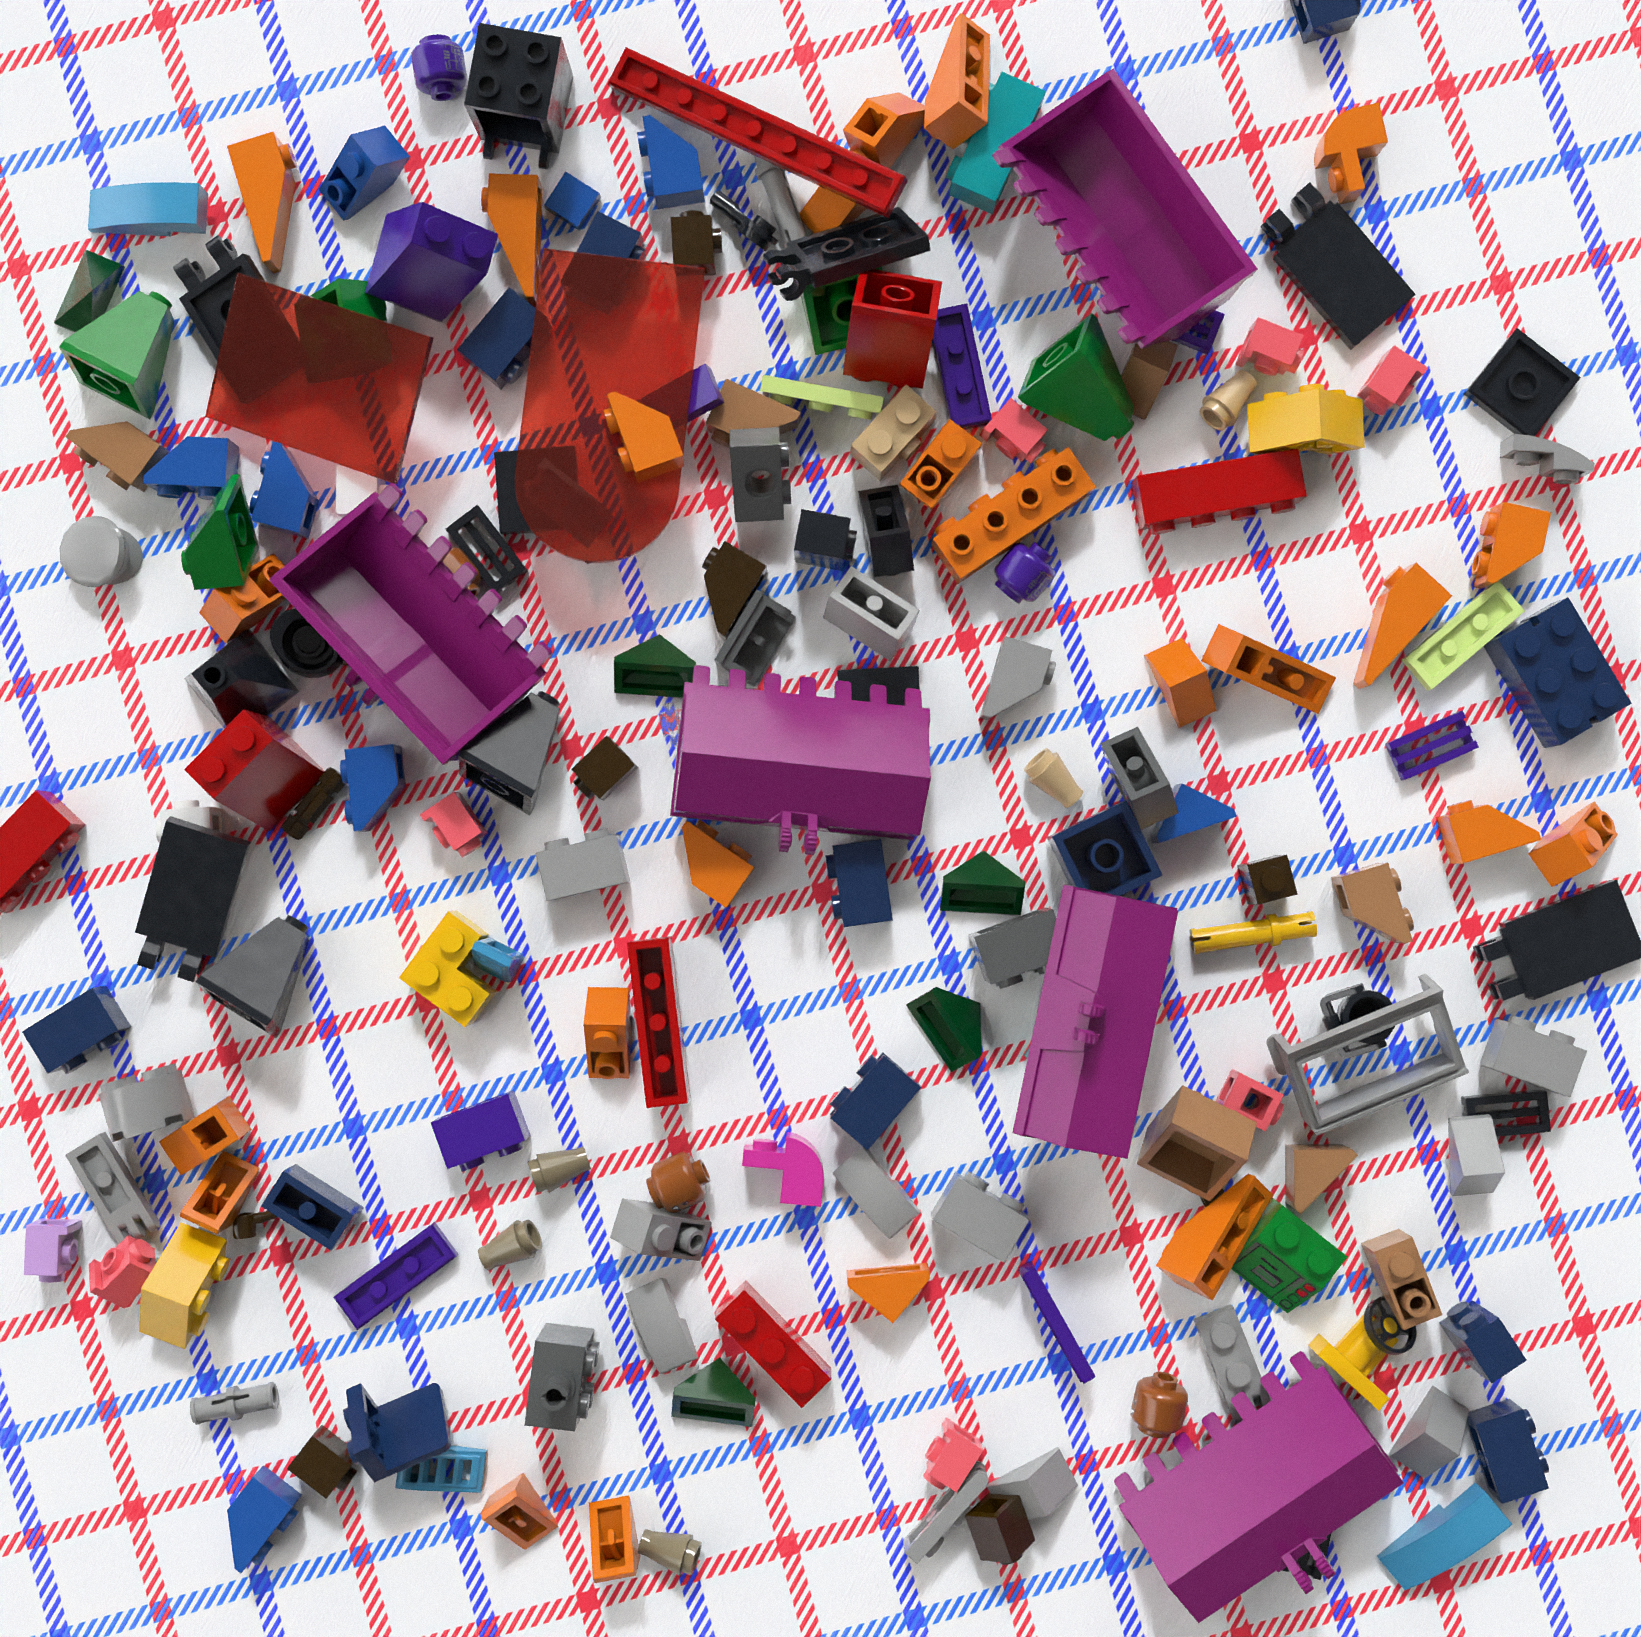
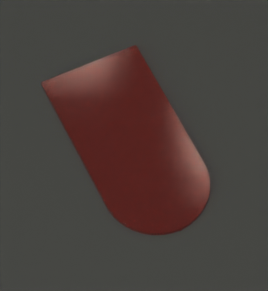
M543 248L515 470V491L518 505L527 525L540 541L555 552L567 558L585 562L586 564L619 561L631 557L648 547L661 535L669 524L678 502L682 467L637 483L633 471L627 473L624 471L617 451L618 448L624 447L619 432L610 433L603 410L609 408L607 394L615 391L669 416L684 456L705 268Z

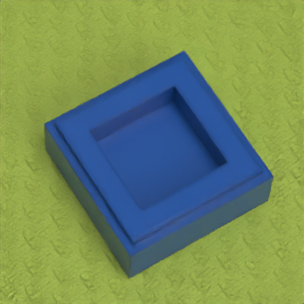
M565 171L545 202L544 207L547 211L580 231L601 196L599 192Z

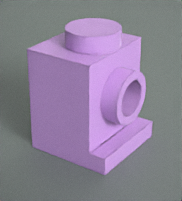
M41 1218L27 1224L24 1275L39 1276L40 1282L64 1281L65 1272L72 1268V1264L75 1263L77 1258L78 1244L73 1239V1232L82 1228V1220Z

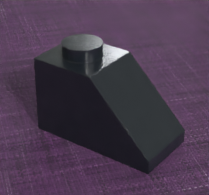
M898 484L858 491L874 578L895 576L900 573L914 571L910 529Z

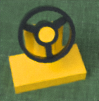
M1384 1296L1371 1301L1367 1305L1365 1313L1334 1347L1319 1333L1308 1344L1320 1358L1378 1411L1390 1398L1366 1376L1386 1354L1399 1355L1409 1351L1413 1347L1417 1335L1416 1326L1403 1330L1396 1317L1386 1312L1382 1302L1387 1303ZM1374 1308H1375V1318L1372 1316ZM1398 1335H1408L1407 1342L1402 1349L1393 1348L1399 1341L1396 1338Z

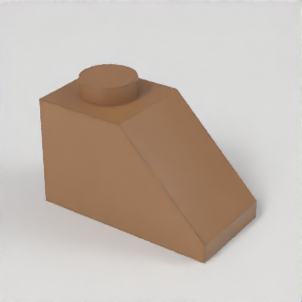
M725 379L720 390L724 403L712 409L706 421L707 431L712 433L711 439L722 446L730 448V430L779 427L780 435L798 428L801 421V412L729 379Z

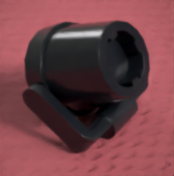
M1363 983L1328 993L1320 1001V1007L1324 1015L1322 1021L1326 1031L1392 1005L1390 999L1382 993L1365 990ZM1345 997L1338 1005L1337 1013H1335L1331 1001ZM1395 1026L1358 1041L1366 1043L1364 1045L1351 1049L1347 1045L1337 1050L1343 1058H1352L1387 1046L1385 1039L1389 1037Z

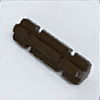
M332 767L327 768L319 777L321 783L319 785L314 784L294 810L297 813L294 816L290 814L283 822L281 828L290 837L296 840L302 839L310 829L307 825L310 822L314 824L332 802L334 791L339 793L345 784L342 781L341 773Z

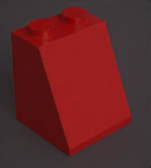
M876 269L860 273L851 308L843 375L852 376L862 382L875 380L892 383L901 389L906 384L910 388L923 389L943 281Z
M244 709L184 769L214 800L268 831H271L303 799L314 784L320 782L319 777L324 772L271 717Z

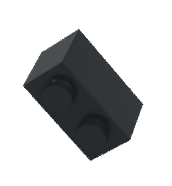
M801 509L794 546L795 562L842 571L844 560L852 562L857 531L850 530L851 518Z

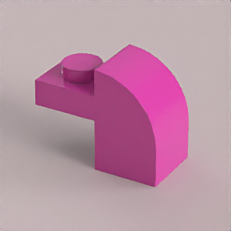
M787 1132L785 1148L777 1147L778 1141L770 1139H753V1145L745 1144L742 1166L783 1170L780 1203L821 1207L824 1182L823 1163L820 1154L810 1141L798 1134Z

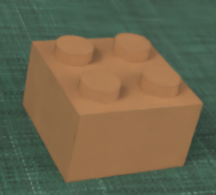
M1182 1085L1147 1127L1137 1165L1211 1201L1248 1161L1257 1122Z

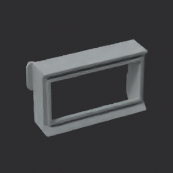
M1426 973L1418 976L1423 992L1291 1046L1281 1033L1268 1037L1266 1044L1275 1069L1280 1075L1288 1076L1302 1118L1316 1136L1469 1073L1443 999L1444 990ZM1430 1011L1442 1054L1316 1105L1302 1064Z

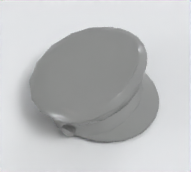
M102 516L85 517L73 523L64 533L59 547L60 563L66 575L75 583L86 587L116 585L128 581L139 571L143 561L142 549L135 537L127 531L118 528L113 521Z

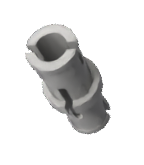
M269 1382L268 1384L240 1389L238 1386L228 1387L225 1393L192 1398L190 1401L192 1422L195 1425H199L204 1422L228 1417L234 1421L242 1419L243 1414L271 1408L277 1409L279 1405L278 1389L274 1382Z

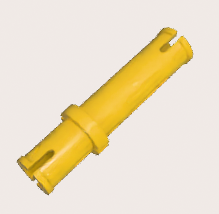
M1313 911L1277 917L1276 913L1267 914L1266 919L1200 929L1193 928L1190 929V941L1197 942H1194V945L1191 947L1193 954L1197 955L1204 952L1263 943L1277 946L1281 945L1283 940L1317 937V924H1312V921L1316 919Z

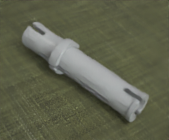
M754 156L757 165L755 169L757 179L762 180L771 209L781 233L784 248L786 249L787 242L807 236L788 183L786 170Z

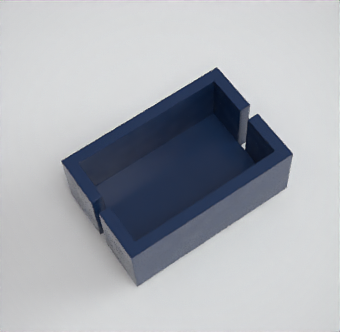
M1569 597L1547 605L1520 621L1519 624L1513 625L1496 635L1483 646L1544 748L1562 745L1593 727L1592 724L1599 723L1632 704Z

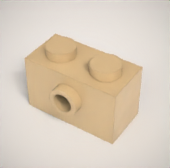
M906 384L851 444L850 455L877 480L881 481L901 458L907 461L922 444L919 438L934 423L937 412Z

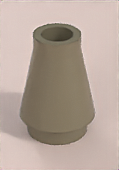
M584 1146L577 1149L536 1154V1159L527 1161L538 1193L547 1189L550 1193L581 1173L591 1170Z
M528 1219L523 1222L516 1220L489 1243L478 1249V1256L484 1268L491 1270L498 1266L534 1258L536 1252L542 1249V1239L532 1221Z
M645 1529L639 1543L638 1554L650 1558L679 1576H682L683 1573L692 1575L700 1556L702 1542L694 1540L692 1534L657 1532Z

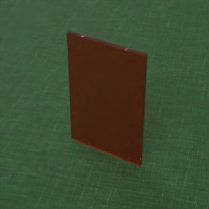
M237 273L205 417L384 481L398 484L434 337L242 273Z

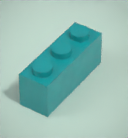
M1001 71L996 84L989 82L988 124L964 141L968 146L962 158L955 155L946 175V179L951 181L950 196L993 215L1013 168H1001L992 155L999 150L998 147L1035 122L1046 94L1045 90Z

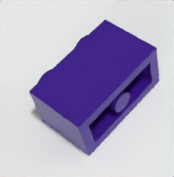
M514 1090L441 1116L431 1122L447 1169L459 1165L461 1172L485 1163L482 1156L498 1151L500 1157H504L523 1149L521 1142L531 1136Z

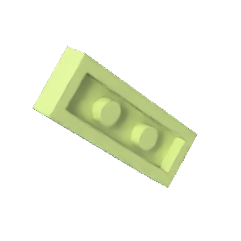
M768 375L762 376L760 391L769 393L768 398L782 404L792 405L793 397L809 400V409L831 413L833 405L849 408L848 416L872 420L873 412L880 413L882 411L884 401L882 396Z
M1497 581L1488 586L1401 661L1427 691L1432 690L1525 612V610L1503 584Z

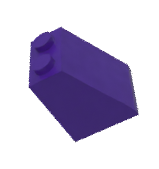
M419 202L388 213L384 220L365 293L434 321L442 322L487 275L498 234L425 202Z

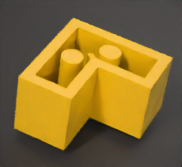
M1307 384L1299 387V393L1290 395L1287 392L1267 393L1263 395V401L1247 404L1250 453L1260 455L1299 448V452L1308 450L1331 455L1365 448L1362 399L1346 395L1345 390H1324L1323 384Z
M457 910L448 911L399 976V979L462 1026L467 1027L475 1022L497 992V990L465 967L473 957L472 947L475 941L486 939L489 934Z
M182 1222L179 1224L141 1288L139 1332L186 1349L193 1335L197 1337L201 1335L209 1317V1313L205 1312L211 1296V1291L208 1290L214 1280L218 1282L222 1280L229 1266L230 1258L225 1257L227 1239Z

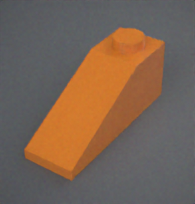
M960 13L955 18L925 98L924 129L933 138L941 140L953 150L988 124L990 34L963 13Z
M273 131L228 145L227 149L262 262L274 274L280 272L282 267L296 184L291 169L296 168L297 163L289 143L282 144Z
M489 173L488 187H482L481 191L482 211L488 214L528 302L533 307L539 308L543 207L542 184L538 175Z
M1417 562L1404 569L1399 565L1382 582L1386 589L1377 598L1353 682L1358 689L1370 686L1453 596Z
M1220 624L1217 625L1201 659L1202 662L1317 714H1319L1336 679L1333 675Z
M1247 1174L1176 1230L1169 1244L1164 1248L1156 1266L1176 1284L1213 1301L1273 1194L1255 1176Z

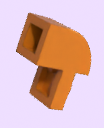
M1379 102L1355 107L1341 113L1330 124L1315 149L1314 167L1319 169L1331 166L1328 171V182L1331 191L1337 193L1340 205L1355 202L1365 189L1359 160L1378 156L1388 143Z

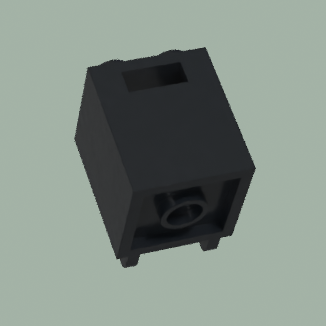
M479 23L464 106L480 140L485 141L483 147L484 159H493L496 143L540 150L538 163L540 169H548L551 152L559 154L573 81V73L562 37Z

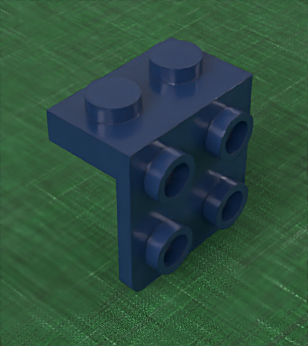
M362 1383L346 1389L348 1407L343 1409V1415L346 1425L351 1431V1440L347 1441L348 1453L352 1462L355 1465L361 1464L374 1483L440 1455L451 1447L443 1390L439 1384H429L380 1406L376 1405Z

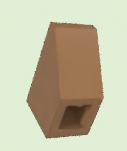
M128 421L69 430L65 436L77 445L73 451L77 456L93 467L99 461L110 469L106 477L126 491L132 485L145 492L148 486L143 483L144 475L170 452Z
M1375 863L1331 877L1343 916L1394 943L1406 944L1413 942L1410 931L1414 930V923L1409 910L1406 907L1402 908L1398 892L1402 890L1400 878L1394 868L1390 869L1389 863Z
M1398 1228L1361 1243L1375 1281L1403 1330L1443 1315L1412 1236Z

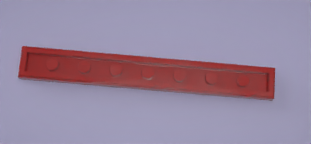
M625 47L607 83L615 91L887 218L891 215L908 182L906 176L627 47Z

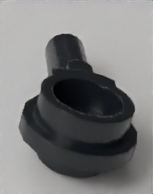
M717 190L711 196L710 204L731 219V224L745 237L764 251H767L771 244L776 246L779 240L773 234L777 228L758 214L752 221L740 211L737 203L720 190Z

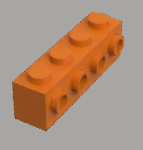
M1069 447L1060 453L1055 448L1046 452L1035 461L1037 468L1024 476L1022 471L1017 472L1001 484L1004 490L992 499L988 494L983 495L967 507L971 513L959 521L953 516L934 529L937 536L932 539L931 546L957 584L1007 552L1015 543H1020L1092 494L1096 486Z

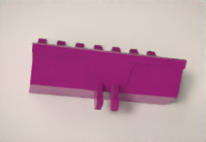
M1114 68L1008 139L992 155L1001 168H1013L1020 179L1013 183L1021 197L1033 196L1041 207L1034 212L1038 222L1042 226H1054L1061 235V238L1055 242L1061 254L1064 256L1075 255L1083 266L1075 272L1084 285L1095 284L1103 294V297L1096 301L1102 312L1106 315L1116 313L1125 325L1117 332L1126 344L1137 342L1139 347L1143 349L1148 348L1152 344L1179 338L1230 300L1243 282L1253 276L1258 270Z
M390 483L380 495L376 491L373 492L275 573L269 581L351 667L344 682L350 688L362 681L369 686L361 700L369 706L380 698L442 765H445L449 761H458V755L465 746L523 700L527 693L547 674L542 665L551 656L552 650L541 641L528 653L517 642L518 638L527 628L526 622L519 615H515L504 627L492 614L502 602V597L494 589H490L478 600L468 590V586L477 576L476 569L469 562H466L453 574L443 563V560L452 549V544L444 536H440L428 547L418 536L427 523L426 516L419 509H416L403 521L393 510L403 493L396 484Z
M694 666L692 683H684L670 809L671 817L779 827V852L787 853L792 845L791 829L805 830L803 848L807 855H814L816 852L817 831L913 841L915 836L920 835L931 780L929 746L930 708H922L921 691L919 689H905L904 706L887 704V692L884 685L872 684L869 690V702L852 700L851 683L848 681H836L834 698L816 696V679L812 677H801L799 694L781 692V675L766 673L763 690L745 689L746 672L744 670L731 669L729 671L728 687L709 685L710 668L708 666Z
M1063 884L1012 1133L1024 1137L1037 1138L1065 1148L1128 1159L1179 911L1177 910L1178 908Z
M1299 1351L1290 1358V1363L1302 1380L1289 1389H1285L1274 1372H1268L1261 1377L1260 1382L1272 1400L1260 1409L1256 1410L1244 1392H1239L1231 1398V1403L1242 1418V1421L1227 1431L1214 1412H1210L1203 1417L1202 1424L1213 1441L1198 1451L1185 1432L1174 1437L1172 1442L1184 1461L1168 1471L1157 1453L1153 1452L1145 1457L1143 1463L1154 1482L1139 1491L1130 1475L1126 1472L1114 1479L1116 1487L1125 1502L1119 1505L1121 1512L1137 1533L1168 1588L1198 1623L1273 1572H1280L1288 1567L1305 1594L1314 1590L1311 1579L1302 1570L1297 1559L1309 1552L1323 1576L1330 1579L1336 1575L1318 1545L1327 1540V1536L1404 1484L1397 1473L1398 1469L1324 1366L1322 1365L1315 1369L1302 1351Z

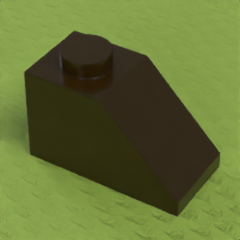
M724 541L720 549L713 547L703 562L702 568L707 570L704 574V580L719 637L726 640L768 570L765 564Z

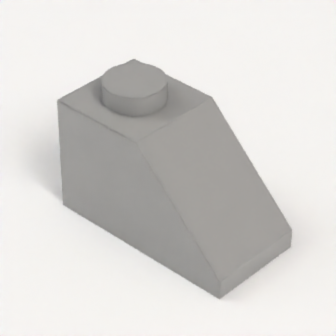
M1005 636L999 648L979 718L988 720L1036 694L1042 689L1043 684L1050 685L1056 667V662L1050 660L1053 650Z

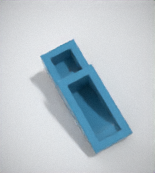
M181 182L134 183L90 190L88 231L94 233L171 237V232L206 234L208 193L199 183Z
M1474 1483L1445 1508L1440 1504L1434 1507L1379 1553L1377 1557L1402 1588L1407 1590L1447 1571L1465 1560L1513 1524L1489 1495L1477 1483Z

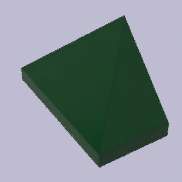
M85 249L54 320V324L75 333L103 315L108 308L125 266Z
M659 634L614 657V693L683 698L684 683H692L696 662Z
M983 850L943 876L940 911L1021 916L1025 881Z
M934 987L906 1004L951 1072L978 1059L982 1055L980 1002Z
M719 1357L674 1387L671 1417L752 1427L756 1398Z

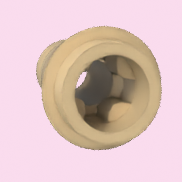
M1238 370L1232 378L1204 397L1202 400L1203 406L1199 410L1202 419L1209 426L1219 431L1225 430L1227 426H1233L1251 392L1257 386L1254 377L1244 370Z
M1045 748L1035 755L1024 768V771L1029 776L1028 781L1059 801L1065 808L1072 806L1083 795V790L1077 785L1057 752L1052 753L1048 748Z

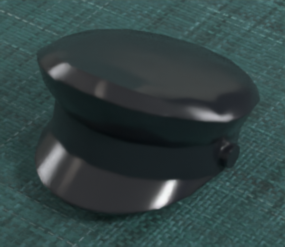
M296 609L284 611L274 620L270 630L271 645L282 664L293 673L306 678H321L332 674L343 664V658Z

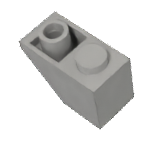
M622 1198L610 1238L640 1255L700 1261L712 1222L682 1211L671 1213L664 1207L658 1209L653 1202Z

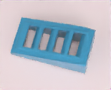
M493 938L475 941L472 947L474 964L478 969L508 983L513 981L524 959L522 953Z
M451 1445L448 1451L433 1457L438 1459L436 1476L429 1475L430 1458L420 1463L419 1474L412 1473V1467L398 1472L395 1488L417 1491L481 1493L487 1450ZM448 1459H455L453 1478L446 1477ZM464 1460H472L470 1480L462 1479Z

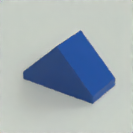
M1183 783L1176 784L1172 792L1179 813L1157 822L1150 838L1152 844L1161 843L1237 817L1234 808Z

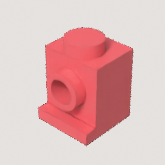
M1258 317L1248 330L1235 365L1243 367L1248 361L1254 364V368L1257 371L1266 375L1275 376L1277 373L1283 375L1286 371L1295 374L1304 355V350L1299 349L1304 335Z
M1394 345L1382 356L1357 396L1365 400L1364 405L1370 411L1383 416L1392 405L1396 404L1400 407L1414 388L1412 384L1425 374L1428 367Z
M1010 398L986 425L981 437L987 442L993 436L997 440L995 446L1006 457L1014 459L1016 456L1020 461L1027 460L1031 464L1047 446L1042 440L1048 429Z
M452 792L420 814L424 821H434L437 826L432 830L443 847L447 849L451 846L454 851H458L462 858L481 847L483 844L480 838L488 833L463 795L459 792Z
M1231 1069L1215 1102L1257 1122L1256 1127L1266 1132L1269 1124L1274 1126L1283 1112L1284 1104L1281 1103L1284 1094ZM1253 1093L1256 1097V1103L1252 1107L1247 1108L1243 1102L1247 1094Z
M127 1235L116 1248H111L106 1252L101 1262L94 1259L89 1264L90 1293L125 1309L141 1293L143 1284L156 1264L155 1248L142 1239H135Z
M946 1417L942 1422L944 1436L942 1438L936 1436L926 1451L925 1458L928 1459L926 1463L927 1470L923 1477L941 1490H944L947 1486L957 1493L983 1452V1447L978 1437Z

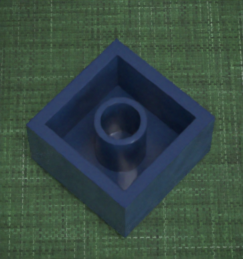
M1127 800L1114 804L1047 837L1070 886L1121 896L1163 876Z

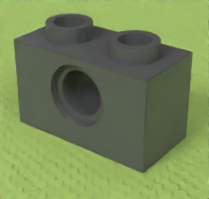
M779 427L730 430V459L735 522L784 520V505L792 504L790 480H782L781 467H789L788 442H780ZM759 470L767 471L771 474L764 479L752 476L754 472Z
M1138 727L1100 743L1109 772L1124 800H1127L1141 830L1179 813L1171 785Z

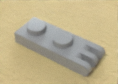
M106 1132L98 1134L65 1155L118 1244L129 1235L126 1228L129 1229L135 1239H141L146 1236V1230L140 1221L141 1219L150 1231L160 1227L159 1219Z
M1230 1304L1197 1317L1193 1321L1235 1424H1238L1242 1421V1418L1231 1403L1232 1397L1239 1392H1244L1255 1408L1254 1399L1259 1398L1262 1407L1271 1400L1268 1392L1260 1382L1261 1374L1235 1309Z
M976 1461L957 1493L949 1488L903 1539L905 1554L916 1564L925 1555L930 1558L939 1550L944 1542L942 1536L952 1525L958 1527L965 1521V1515L972 1509L971 1503L987 1487L989 1482L985 1466L982 1462Z

